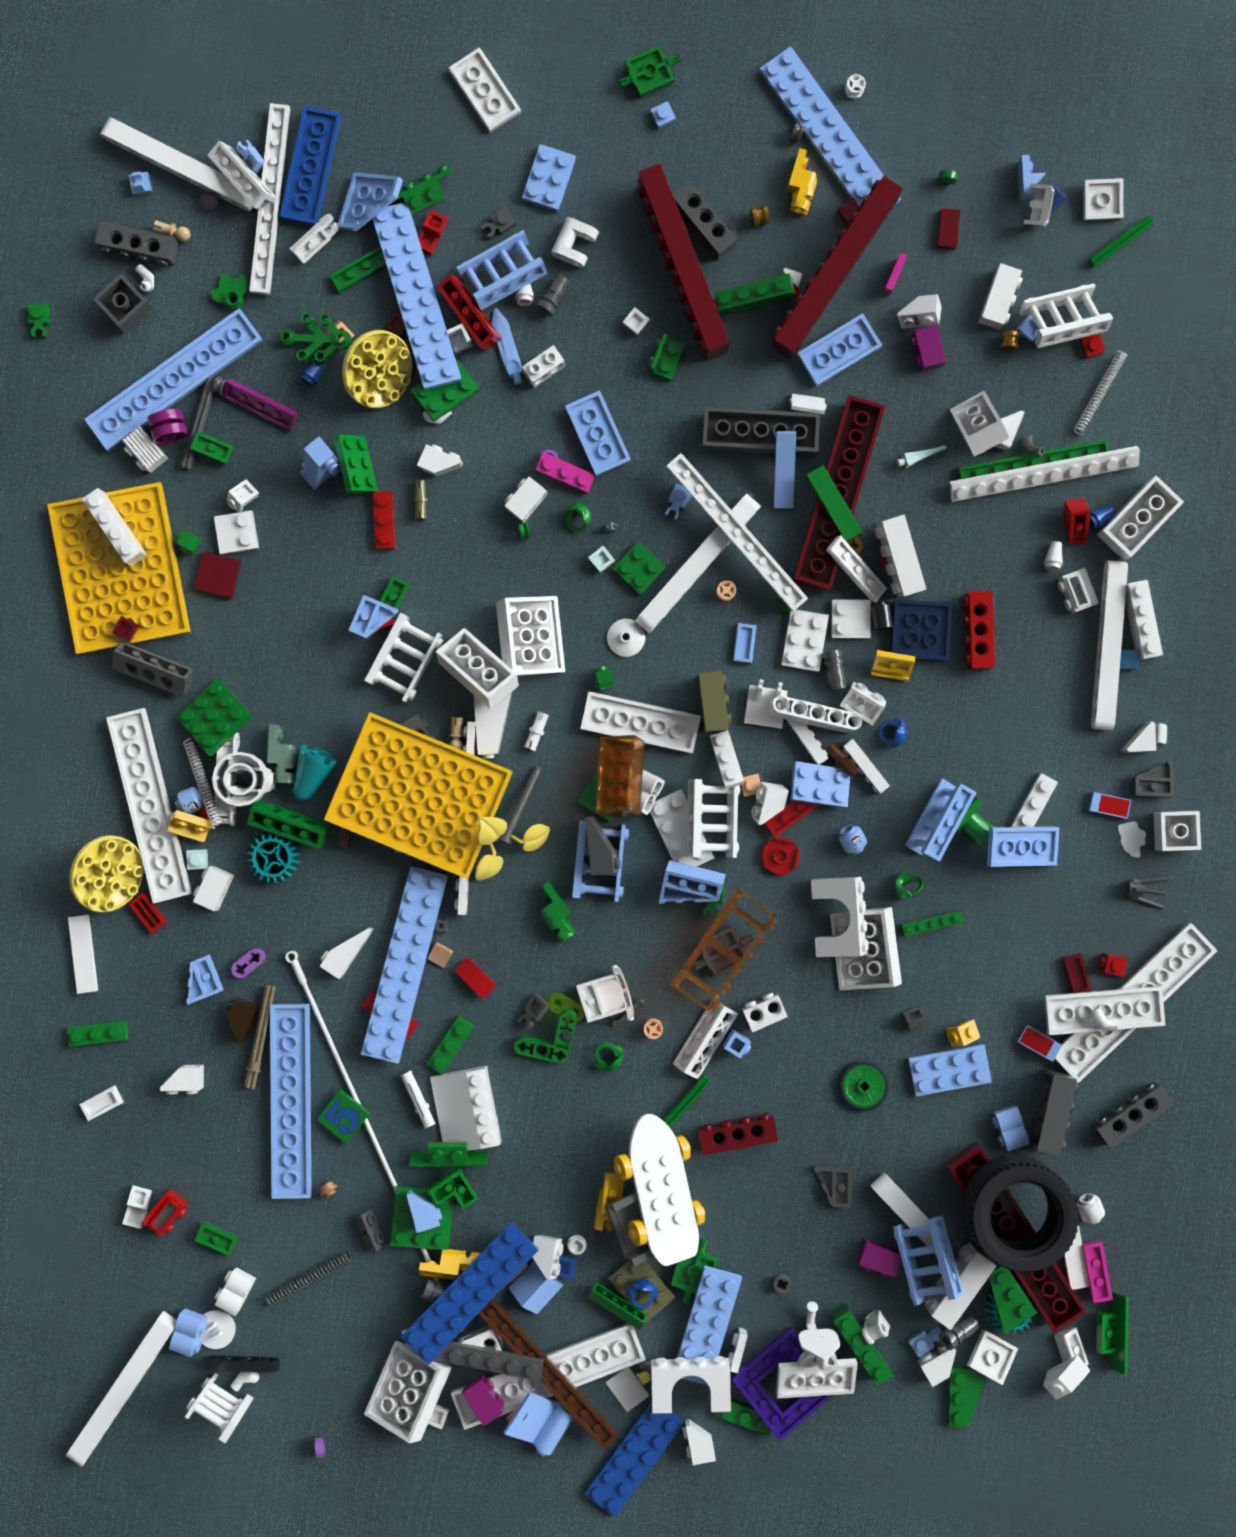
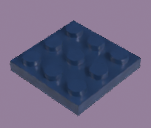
M894 600L891 653L915 656V659L949 661L952 603Z

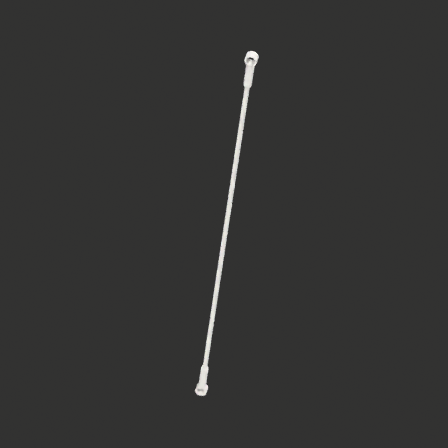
M290 951L286 954L285 958L287 962L291 963L300 985L302 984L352 1098L361 1105L308 988L306 977L297 960L298 953ZM290 953L295 955L294 960L289 959ZM366 1119L364 1122L396 1193L397 1183L370 1123ZM420 1248L425 1260L431 1261L427 1250ZM434 1278L435 1282L443 1288L440 1279Z

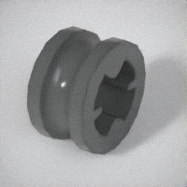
M796 123L790 140L795 139L796 143H799L806 127H800L799 123Z
M218 376L213 384L212 391L214 393L219 392V395L223 396L226 381L228 380H222V377Z
M782 1273L774 1277L773 1285L775 1290L779 1293L788 1292L791 1288L789 1277ZM782 1279V1281H787V1283H785V1287L783 1288L781 1285L777 1286V1284H779L778 1280Z

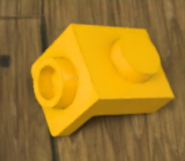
M968 1020L956 1027L946 1028L948 1040L952 1047L965 1046L980 1038L974 1020Z

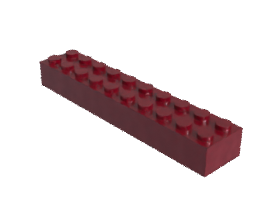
M657 164L639 171V178L636 180L638 185L636 190L639 198L643 197L645 203L643 208L646 216L650 215L652 232L657 233L659 250L664 251L665 257L663 259L666 268L671 269V281L674 286L677 285L678 299L681 304L684 303L685 317L687 321L692 323V335L694 339L697 338L699 341V353L701 357H705L706 361L727 354L730 341L662 166Z
M883 176L880 181L878 179L875 181L869 195L865 196L858 210L859 213L855 212L849 220L848 229L844 228L839 235L836 243L837 246L833 245L825 259L826 262L822 261L817 268L815 279L811 277L806 285L805 294L799 295L794 303V310H789L785 316L783 327L779 326L773 334L772 341L774 343L772 348L792 360L897 203L903 190L901 186L886 176Z
M848 395L825 469L851 513L854 514L886 405ZM818 496L792 580L801 585L829 592L839 564L826 549L837 536L841 535Z
M975 1142L944 1162L961 1191L964 1192V1188L967 1186L971 1175H974L976 1169L978 1170L981 1165L986 1164L985 1162L990 1160L981 1146ZM1008 1188L1004 1189L995 1199L991 1209L990 1220L994 1234L1009 1241H1020L1033 1236L1036 1233ZM1056 1263L1035 1272L1013 1271L1053 1333H1056L1087 1313Z

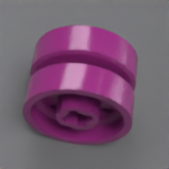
M179 409L162 410L152 413L147 417L149 428L152 429V440L156 444L173 443L188 436L186 425L183 424L184 417Z

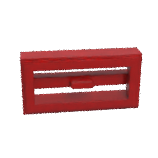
M146 892L141 893L128 903L150 934L155 933L168 923ZM142 898H143L144 901L147 903V905L150 907V909L154 912V914L157 916V918L160 920V923L157 921V919L153 916V914L150 912V910L147 908V906H146V905L144 904V902L141 900ZM135 903H138L141 906V908L144 910V912L155 925L154 928L151 926V924L148 922V920L145 918L142 912L138 909Z

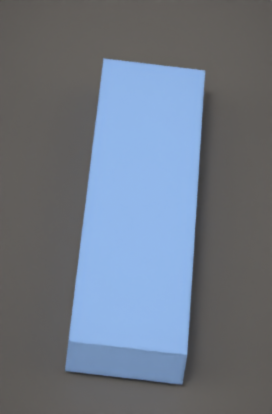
M776 431L774 508H793L796 431Z

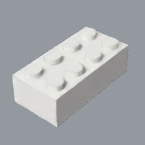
M1154 476L1140 488L1096 535L1125 561L1141 548L1184 501L1163 481Z
M905 514L876 523L874 531L876 538L881 541V555L883 558L886 557V562L888 563L885 565L887 575H891L893 583L890 585L893 594H896L897 597H903L926 590Z
M465 628L436 651L438 663L490 710L519 686L517 674Z
M970 1242L967 1246L964 1245L960 1249L959 1257L955 1261L964 1295L953 1300H948L946 1293L930 1295L926 1297V1303L924 1304L930 1315L950 1330L996 1267L990 1258ZM942 1277L938 1280L936 1286L944 1285Z

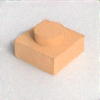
M759 774L743 777L744 784L741 785L743 796L756 794L761 784Z

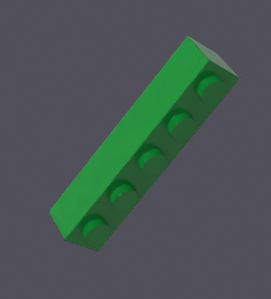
M956 910L900 925L903 936L907 937L963 923L961 911Z
M597 1282L588 1296L589 1299L638 1330L641 1329L648 1314Z

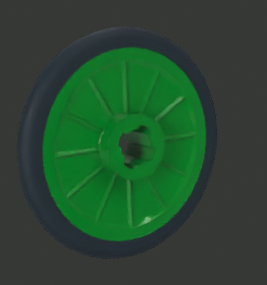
M866 1060L857 1061L846 1067L841 1074L839 1091L844 1102L851 1108L869 1111L880 1106L886 1099L889 1092V1080L885 1071L878 1064ZM866 1082L868 1087L863 1090L860 1085Z

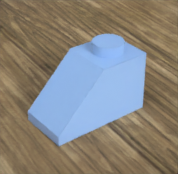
M411 1190L407 1191L406 1195L417 1233L440 1226L439 1220L442 1219L440 1208H435L433 1202Z

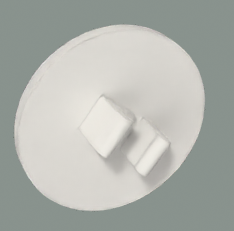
M218 1309L210 1310L203 1314L207 1316L206 1323L208 1325L205 1333L201 1334L200 1341H202V1344L211 1349H220L227 1346L235 1335L236 1327L233 1318L227 1312Z

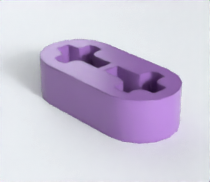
M259 948L250 950L232 965V974L237 978L249 975L263 964L266 959L265 952ZM253 952L254 954H260L259 962L257 960L252 963L249 961L254 957ZM238 965H248L246 968H244V974L242 972H237V970L239 969Z

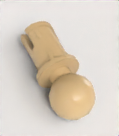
M157 220L154 222V225L161 227V229L153 227L154 233L172 237L176 236L181 242H186L191 237L190 231L186 227L176 228V224L170 225Z
M451 717V734L449 736H453L449 745L463 750V742L460 740V737H464L462 735L464 718Z

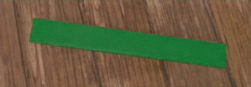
M1108 439L1048 450L1044 452L1043 456L1026 454L957 468V473L960 480L1107 452L1110 449Z

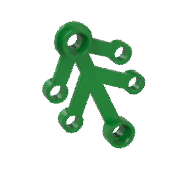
M307 312L301 315V321L314 334H294L291 330H284L280 334V341L286 347H292L296 342L312 343L305 350L301 349L296 353L297 359L302 363L307 362L314 353V357L319 363H325L328 357L337 349H347L352 342L351 335L345 330L339 331L327 313L319 316V322L327 327L333 335H325L314 322L311 314ZM310 317V319L307 322H305V318ZM344 337V340L339 342V339ZM325 343H330L324 351L318 350ZM305 354V357L301 359L300 356ZM321 354L324 355L322 359H318Z

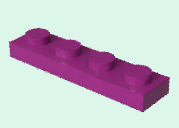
M232 379L226 381L224 398L289 431L294 429L298 412Z

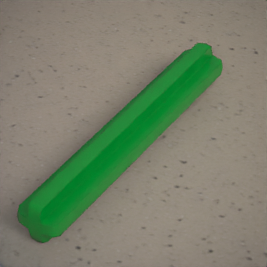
M1151 216L1143 218L1088 260L1089 264L1095 268L1152 226L1154 221Z
M702 1075L662 1119L669 1128L710 1084V1079Z

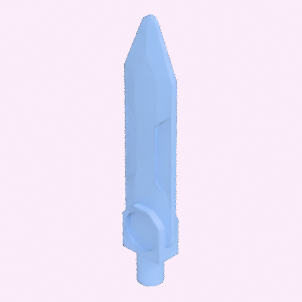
M495 308L493 310L492 325L502 337L497 342L501 357L509 377H513L515 385H519L522 383L520 374H523L521 361L509 323L501 312Z

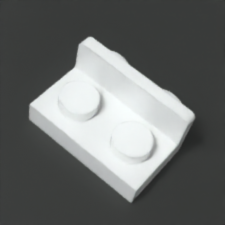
M853 682L840 706L849 712L857 713L862 720L873 726L885 708L886 701L880 694L870 692L865 685Z

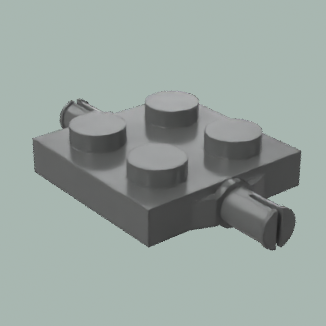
M730 926L699 942L703 958L693 963L696 966V970L707 965L712 970L715 978L750 961L745 952V945L755 941L752 938V934L741 939L736 934L733 926Z

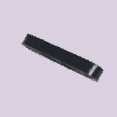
M210 1355L204 1358V1369L209 1371L276 1372L279 1371L280 1359L277 1357Z

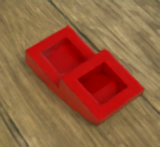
M433 210L428 214L423 223V229L418 236L422 252L432 256L448 222L447 217Z
M469 957L454 970L482 999H485L497 986Z

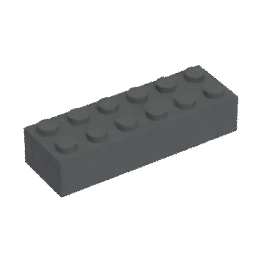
M705 407L701 450L776 454V431H796L795 456L815 457L818 453L820 413Z

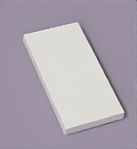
M480 47L448 67V71L489 133L521 113V109Z

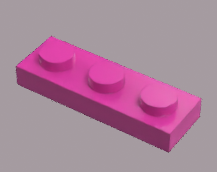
M542 452L535 471L585 493L589 492L595 478L594 474L545 452Z
M1099 1240L1082 1243L1092 1302L1098 1303L1113 1300L1103 1242Z

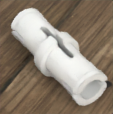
M537 712L534 724L529 729L530 734L524 747L536 751L539 739L544 734L543 729L549 715Z

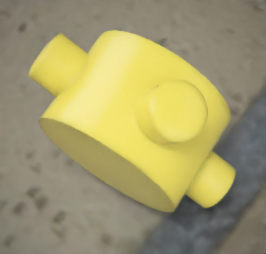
M641 1370L636 1374L642 1385L651 1380L648 1370Z

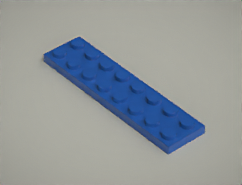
M511 1221L402 1334L401 1338L429 1365L539 1251V1248Z

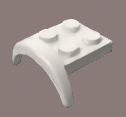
M617 965L611 966L613 974L576 985L588 1023L624 1011L627 1012L628 1021L634 1020V1009L624 975Z

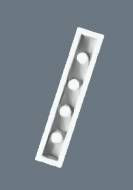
M794 709V712L799 714V711ZM786 719L817 765L828 759V753L825 749L822 750L819 740L813 737L815 735L812 730L807 728L808 724Z
M851 739L842 746L843 752L850 756V761L857 765L858 771L865 775V780L872 784V789L875 793L878 792L880 794L890 786L854 739Z

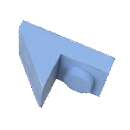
M1022 155L1017 162L1019 200H1023L1034 189L1031 188V183L1038 184L1045 175V173H1032L1033 162H1030V155Z

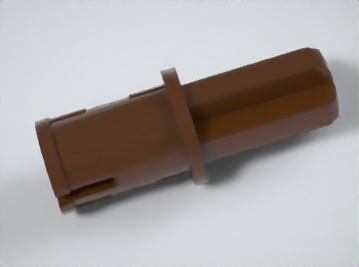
M835 743L826 749V752L835 760L836 765L840 766L849 777H853L858 773V768L848 759L849 756L844 754Z
M338 826L340 829L337 846L348 848L351 831Z

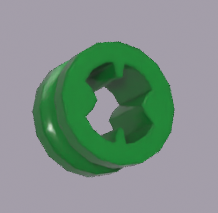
M528 521L525 524L518 523L521 540H524L525 537L530 539Z

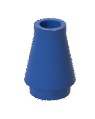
M315 360L301 373L300 379L310 387L317 385L327 364H321Z
M1109 505L1091 512L1089 528L1091 530L1100 529L1115 515L1114 508Z

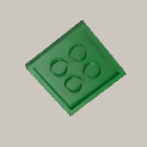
M217 677L177 718L204 751L212 757L253 716L226 684Z
M397 1186L390 1246L449 1250L454 1196L439 1206L435 1205V1208H440L442 1219L439 1220L440 1226L417 1233L406 1195L407 1191L411 1190L433 1203L434 1201L428 1194L427 1188Z

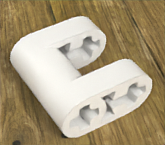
M566 217L551 254L574 266L584 268L588 259L587 256L571 248L577 236L587 241L595 242L599 231L574 218Z

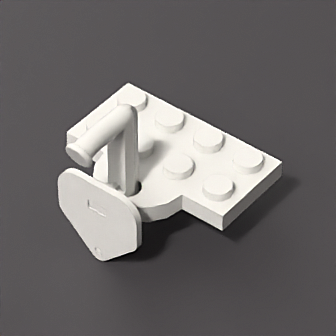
M815 1302L807 1304V1330L799 1334L800 1346L804 1352L800 1355L798 1362L778 1364L777 1398L854 1394L857 1372L856 1358L837 1359L835 1352L840 1347L838 1335L831 1329H817L815 1316L818 1305Z

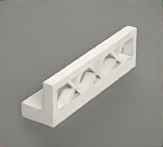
M221 141L216 143L207 156L253 208L258 209L265 199L273 203L277 200L275 195L231 146Z
M712 999L673 1064L682 1072L699 1079L738 1013L724 1006L719 1001ZM728 1012L730 1015L728 1016L727 1020L723 1022V1018ZM718 1030L719 1033L713 1038V1034ZM708 1047V1051L703 1054L704 1049ZM698 1063V1067L695 1070V1072L691 1071L694 1065Z

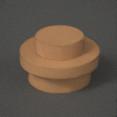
M333 1181L320 1187V1197L325 1196L327 1199L333 1196L338 1188L337 1184L334 1185Z

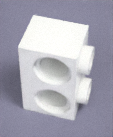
M553 345L522 366L524 375L535 388L563 369L565 361Z
M768 993L762 996L763 1000L758 1002L755 1000L745 1004V1008H742L752 1032L788 1017L778 994ZM772 1002L778 1005L777 1010L774 1012L768 1011V1005ZM753 1010L760 1011V1017L756 1020L750 1018V1013Z
M489 1325L458 1338V1342L500 1351H502L503 1347L500 1336ZM492 1339L495 1344L487 1345L485 1340Z

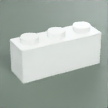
M1002 263L999 264L978 323L998 330L1004 324L1007 325L1010 318L1009 308L1013 307L1017 297L1014 295L1015 290L1020 288L1023 280L1020 277L1022 270Z

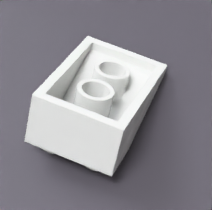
M985 391L949 409L974 457L1009 438L1002 420Z

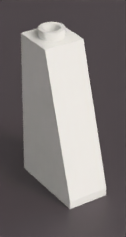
M512 692L491 710L474 696L478 755H483V759L494 758V754H499Z

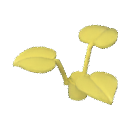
M495 817L479 818L478 841L482 845H489L492 855H485L479 861L475 872L477 881L496 875L502 868L503 859L501 856H496L493 842L498 841L499 836L504 834L507 829V823L503 819ZM536 824L526 830L523 839H519L512 834L510 838L523 844L524 851H534L547 840L550 827Z

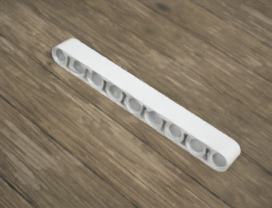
M108 117L100 133V136L105 140L251 212L253 208L251 204L223 173L114 118Z
M746 494L731 511L746 525L761 506ZM718 526L635 620L648 633L652 632L731 542Z
M1107 560L1104 565L1091 728L1096 730L1112 731L1115 726L1128 563L1122 561Z
M165 1311L161 1313L66 1454L67 1458L80 1467L84 1465L175 1330L177 1319Z

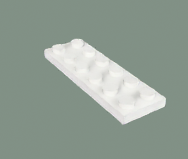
M588 692L580 729L693 754L701 716Z
M1161 986L1044 995L1048 1035L1166 1026ZM1094 1009L1102 1010V1014L1106 1019L1118 1020V1028H1098L1091 1019V1012Z

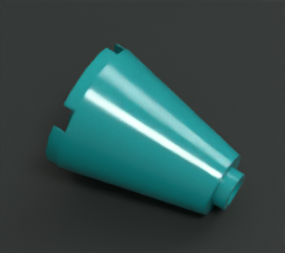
M308 745L301 746L299 750L293 786L295 797L302 801L311 799L337 762V759L332 760L333 756L328 752L313 747V750L307 749Z

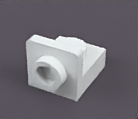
M244 480L228 491L227 503L232 509L242 512L243 507L257 498L259 492L247 480Z

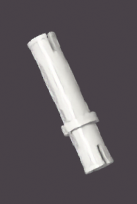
M412 1070L402 1074L400 1077L416 1108L414 1111L418 1113L424 1125V1129L434 1125L436 1122L430 1113V1106L425 1102L412 1074Z

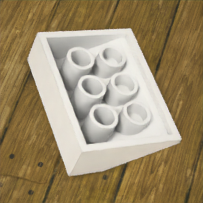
M557 596L504 598L497 601L496 609L502 661L517 674V677L565 672Z
M892 907L866 909L864 920L867 922L865 939L868 941V951L862 956L835 957L839 990L886 988L902 984ZM849 912L830 914L833 936L842 935L846 932L850 925Z
M487 1065L430 1076L443 1142H467V1150L484 1149L501 1144L502 1140Z
M395 1341L364 1415L408 1443L421 1441L452 1367L436 1360L427 1365L410 1346Z

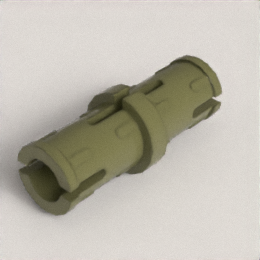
M416 480L414 481L415 497L413 498V503H415V520H427L426 503H428V498H426V481L420 480L419 482Z

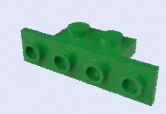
M445 164L436 168L437 172L431 175L426 173L420 176L419 181L415 183L411 181L404 184L396 200L403 197L412 215L444 199L445 196L437 179L454 171L450 165L446 166Z
M428 1142V1152H411L409 1167L417 1168L487 1166L488 1152H467V1142Z
M1114 1291L1112 1292V1311L1097 1313L1096 1352L1099 1354L1111 1353V1370L1127 1375L1129 1296Z

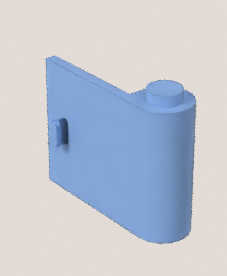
M528 1392L503 1433L533 1443L536 1451L542 1456L551 1455L574 1417L560 1402Z

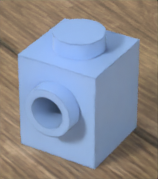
M733 1029L724 1042L723 1047L741 1059L743 1055L746 1056L749 1052L751 1041Z

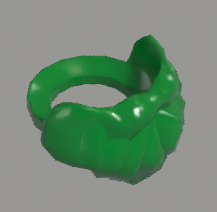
M571 504L562 513V517L566 518L568 528L573 532L583 531L592 521L591 512L585 504ZM574 511L579 512L583 517L584 523L581 528H576L572 524L571 518Z
M902 872L894 881L895 893L903 901L910 899L911 896L918 894L922 890V879L918 876H910L908 872ZM915 881L919 883V887L913 892H909L904 888V885Z
M609 1042L599 1044L595 1050V1058L597 1060L595 1066L606 1072L616 1070L624 1058L621 1046H615ZM603 1047H610L617 1057L610 1064L602 1061L599 1057V1051Z

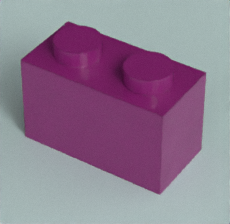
M934 325L915 330L912 337H910V344L912 349L915 348V364L920 368V372L943 367L946 363L938 326Z
M866 1238L862 1242L856 1259L859 1265H861L860 1268L869 1272L871 1270L878 1271V1274L885 1278H890V1276L896 1278L902 1262L899 1250Z
M484 1374L464 1386L462 1391L463 1396L483 1426L503 1414L505 1405L501 1395H497L493 1390L494 1385L489 1378L486 1379Z

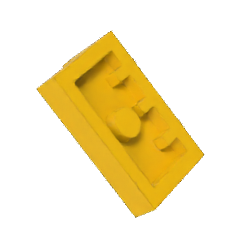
M176 810L171 815L167 832L204 842L208 831L212 829V824L207 819Z

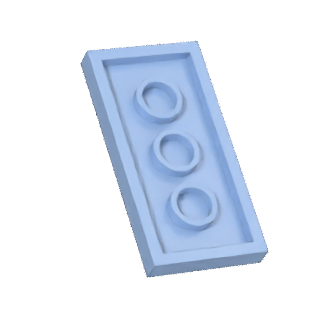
M862 313L799 351L797 356L817 387L877 351L883 345Z
M600 390L565 405L596 476L631 461Z
M989 827L987 866L1057 865L1059 827Z
M985 1044L908 1057L916 1097L992 1083Z

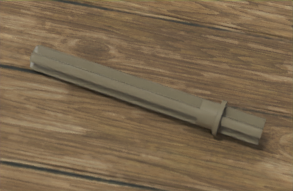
M266 985L264 989L249 1065L246 1067L248 1072L245 1088L255 1089L258 1072H261L260 1064L270 1018V1005L273 1003L276 989L272 985Z

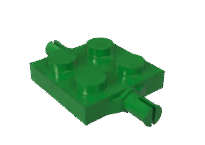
M659 45L625 60L629 76L619 80L621 87L633 84L641 98L675 83L671 66L681 62L679 54L668 59Z
M700 1238L695 1256L676 1263L671 1280L672 1286L685 1291L681 1302L684 1304L686 1302L687 1305L690 1304L692 1294H696L704 1266L716 1268L719 1260L717 1256L705 1252L708 1240H703V1238Z

